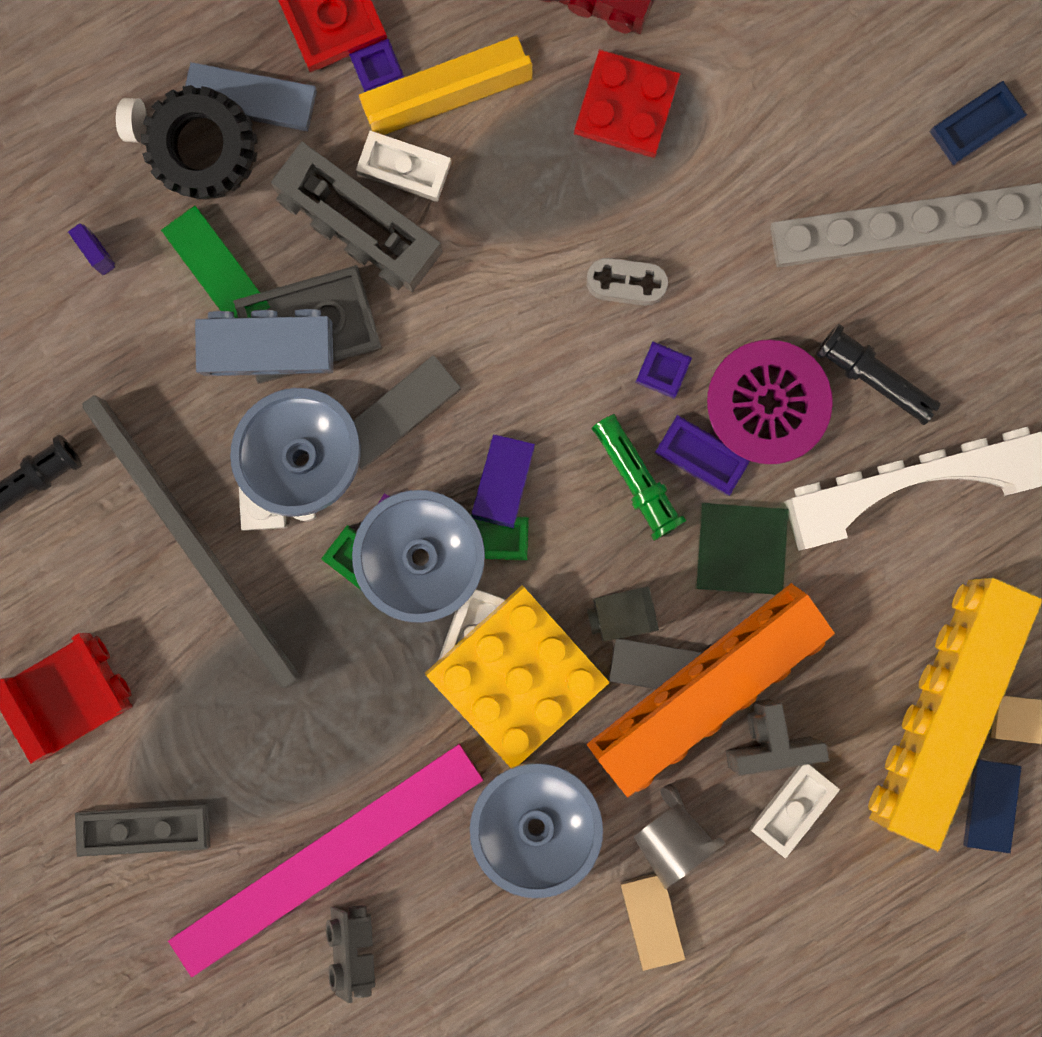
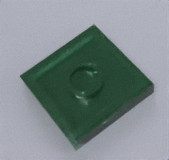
M701 503L695 589L777 595L784 589L788 509Z

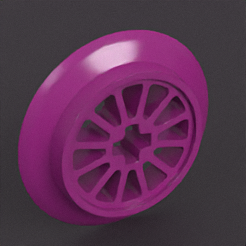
M780 340L754 341L731 352L715 370L709 384L707 396L709 418L719 439L738 456L760 464L786 463L810 451L824 435L831 419L833 405L831 386L820 364L802 348ZM768 367L779 369L773 385L770 383ZM761 369L763 386L752 375V370ZM786 372L794 378V382L781 389L780 383ZM741 377H745L755 392L738 386L737 382ZM797 385L800 386L803 396H786L788 391ZM733 392L749 398L751 402L733 403ZM767 392H772L773 400L780 402V407H775L770 414L764 413V405L758 404V398H763ZM804 403V413L789 408L787 404ZM735 409H752V412L740 421L736 419L733 411ZM783 414L800 421L796 429L791 427ZM756 416L758 421L753 433L750 434L742 425ZM764 420L767 421L769 439L758 437ZM775 420L786 432V436L776 437Z

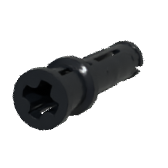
M838 323L824 339L815 355L819 358L827 357L846 371L845 376L850 380L860 378L919 420L922 425L927 424L935 415L932 411H937L941 403L937 400L935 401L875 358L876 352L873 351V347L859 344L843 332L844 327Z
M57 435L54 437L53 444L34 457L31 455L24 457L20 463L21 468L0 481V513L35 489L38 491L49 489L52 486L51 481L69 469L77 470L82 466L78 454L63 436Z

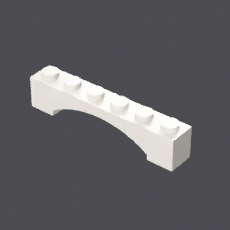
M1024 427L1003 433L1004 442L988 445L987 438L962 444L961 449L963 453L947 457L945 449L920 455L921 464L905 468L903 460L877 467L879 472L877 476L863 479L862 473L859 471L837 477L836 482L838 486L821 490L819 482L794 489L796 497L786 500L785 505L798 551L848 538L846 528L863 511L889 494L914 484L937 480H973L1002 487L1004 496L1042 486V432L1030 435L1029 428Z

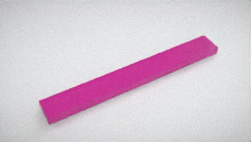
M457 744L171 937L168 943L191 978L469 791L484 780L461 744Z

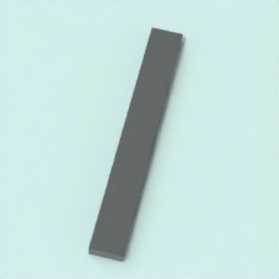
M96 395L83 402L82 408L280 688L290 687L302 677L108 403Z

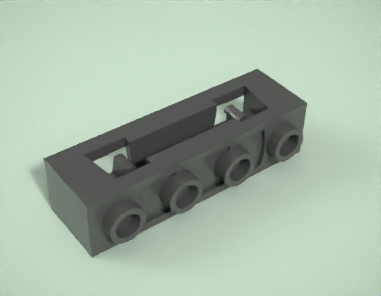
M302 141L271 181L275 191L279 194L275 200L294 215L302 211L313 219L310 226L328 240H331L333 236L339 238L347 244L344 251L364 266L368 261L381 269L378 276L398 291L404 286L413 293L443 253L441 243ZM317 175L333 185L338 197L391 235L384 245L387 247L388 253L398 257L396 260L381 251L378 241L324 202L331 191L327 186L328 184L324 180H319ZM308 192L319 201L318 204L306 196ZM395 232L403 236L412 244L408 245L407 243H405Z

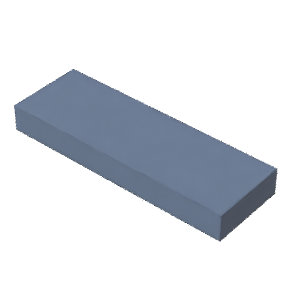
M190 62L185 86L192 85L195 88L204 86L212 88L219 93L221 92L242 107L243 112L249 116L251 121L309 131L317 93L315 86Z

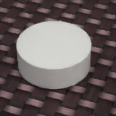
M122 98L118 103L116 127L120 138L124 142H141V134H146L147 126L143 125L146 109L141 99Z

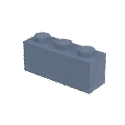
M256 310L251 311V318H234V312L212 311L208 312V319H195L196 372L203 376L333 373L332 321L328 316H321V310H295V317H278L277 311Z

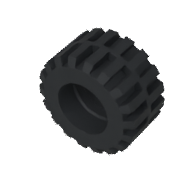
M192 85L182 86V91L171 90L165 93L166 100L163 102L157 100L151 106L155 112L152 117L146 115L143 125L148 126L146 134H141V144L146 145L147 151L142 154L145 163L150 164L153 168L150 171L156 179L161 180L164 183L163 186L169 190L196 199L220 198L226 196L225 193L230 190H237L241 186L239 184L243 178L248 179L252 171L249 168L252 161L256 162L257 153L254 152V144H258L257 135L252 131L251 126H253V123L249 116L243 112V108L235 101L209 87L201 86V88H195ZM198 118H207L214 121L220 127L223 135V149L220 157L213 165L203 170L192 169L185 165L178 151V138L182 129L189 122Z

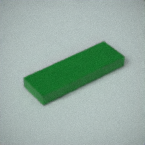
M196 205L161 229L167 240L220 311L234 312V318H238L233 300L260 293ZM267 301L245 307L248 318H251V311L267 310L270 308V305Z

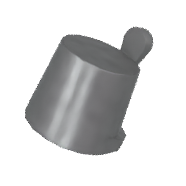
M672 784L665 785L660 790L663 800L670 809L634 836V839L665 889L726 844L722 838L712 840L690 816L684 807L677 788Z

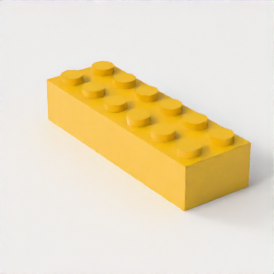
M994 578L968 580L966 585L962 584L958 588L952 602V608L956 609L951 623L950 625L945 624L936 639L935 648L939 649L933 665L928 664L921 675L918 685L922 689L916 706L912 704L903 718L902 728L906 730L899 746L894 745L886 759L885 769L889 770L884 784L883 786H876L870 797L868 809L872 812L869 819L892 832L939 852L1042 603L1041 598Z

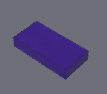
M678 415L655 451V454L726 496L731 495L750 462L732 452L718 438Z
M493 434L471 514L473 519L514 529L535 444Z

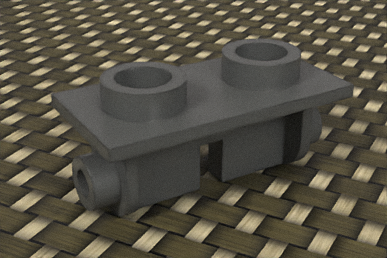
M364 905L349 907V915H347V912L334 906L330 907L331 920L326 922V938L328 945L333 947L334 964H330L328 969L329 984L336 996L347 1003H353L352 991H354V997L356 998L369 997L372 995L371 988L376 986L373 954L357 955V948L373 946L371 914H367V909Z

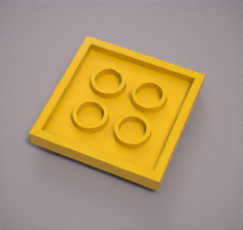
M523 585L425 672L426 677L510 768L520 765L610 683Z

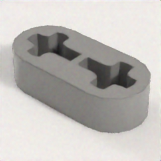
M601 258L595 261L590 266L586 278L589 292L598 299L643 306L658 303L664 297L668 287V278L664 270L659 266L613 258ZM603 269L611 270V277L623 279L625 282L624 284L613 282L610 284L609 289L604 290L601 289L600 281L594 280V276H600ZM645 275H652L653 283L660 284V288H654L651 295L643 294V287L629 284L630 280L640 282L644 280Z

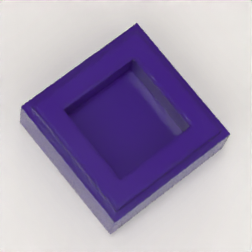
M389 39L349 54L364 92L404 78Z
M79 223L68 231L88 262L104 276L115 268V262L96 235L87 226Z
M652 341L635 383L675 399L692 357Z

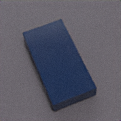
M1002 80L935 125L929 132L954 166L1023 120L1027 114Z
M977 759L972 772L964 846L1011 854L1022 766Z

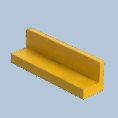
M516 35L361 93L359 98L371 130L386 135L532 80V61L529 55L525 56L519 38Z

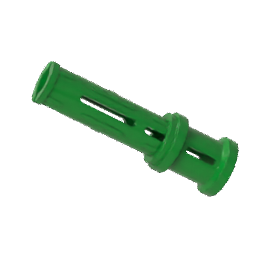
M612 414L596 423L591 429L602 443L614 466L634 497L631 499L633 503L631 505L634 510L641 511L651 527L653 541L660 539L687 522L684 516L677 514L666 496L668 489L665 484L662 485L661 482H655L617 420L616 415Z

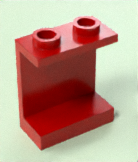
M78 633L71 637L73 642L14 677L0 679V712L30 764L48 758L133 707L128 697L132 696L131 690L119 673L114 675L106 661L110 658L108 649L98 636L92 637L91 633Z

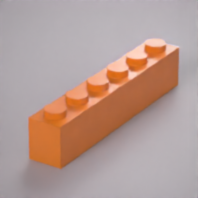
M791 583L587 743V746L628 798L635 791L638 792L647 788L654 780V776L668 765L681 761L687 755L689 749L701 739L712 736L719 731L723 722L738 710L751 706L757 699V695L772 683L785 679L790 674L791 669L805 657L818 653L825 646L826 641L835 633L808 594Z

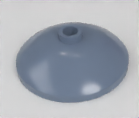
M284 389L262 398L242 417L234 432L231 443V467L240 489L260 508L281 516H305L327 508L346 492L354 480L359 467L361 443L352 417L334 398L313 389ZM302 454H308V462L303 466H298L296 464L297 458Z
M412 490L386 498L366 515L354 539L352 562L360 589L377 609L393 618L419 623L444 618L461 608L470 599L483 574L485 551L477 524L459 503L436 492ZM420 549L426 550L429 555L428 562L423 566H418L413 561L414 553Z
M545 763L518 765L496 776L479 795L470 821L472 850L483 872L502 889L527 898L555 896L577 885L594 866L603 840L601 813L588 787L569 771ZM532 819H540L544 822L545 827L541 833L534 834L529 831L528 823Z

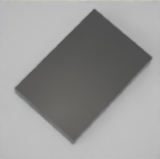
M358 265L233 300L238 318H248L245 307L267 301L270 305V308L267 310L277 311L278 317H295V310L300 309L321 310V316H328L332 321L333 363L382 349ZM293 374L255 376L257 383L262 384Z

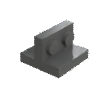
M770 699L755 701L752 704L754 712L747 713L751 738H757L759 745L725 750L728 768L739 776L829 761L825 742L811 736L788 739L783 704Z

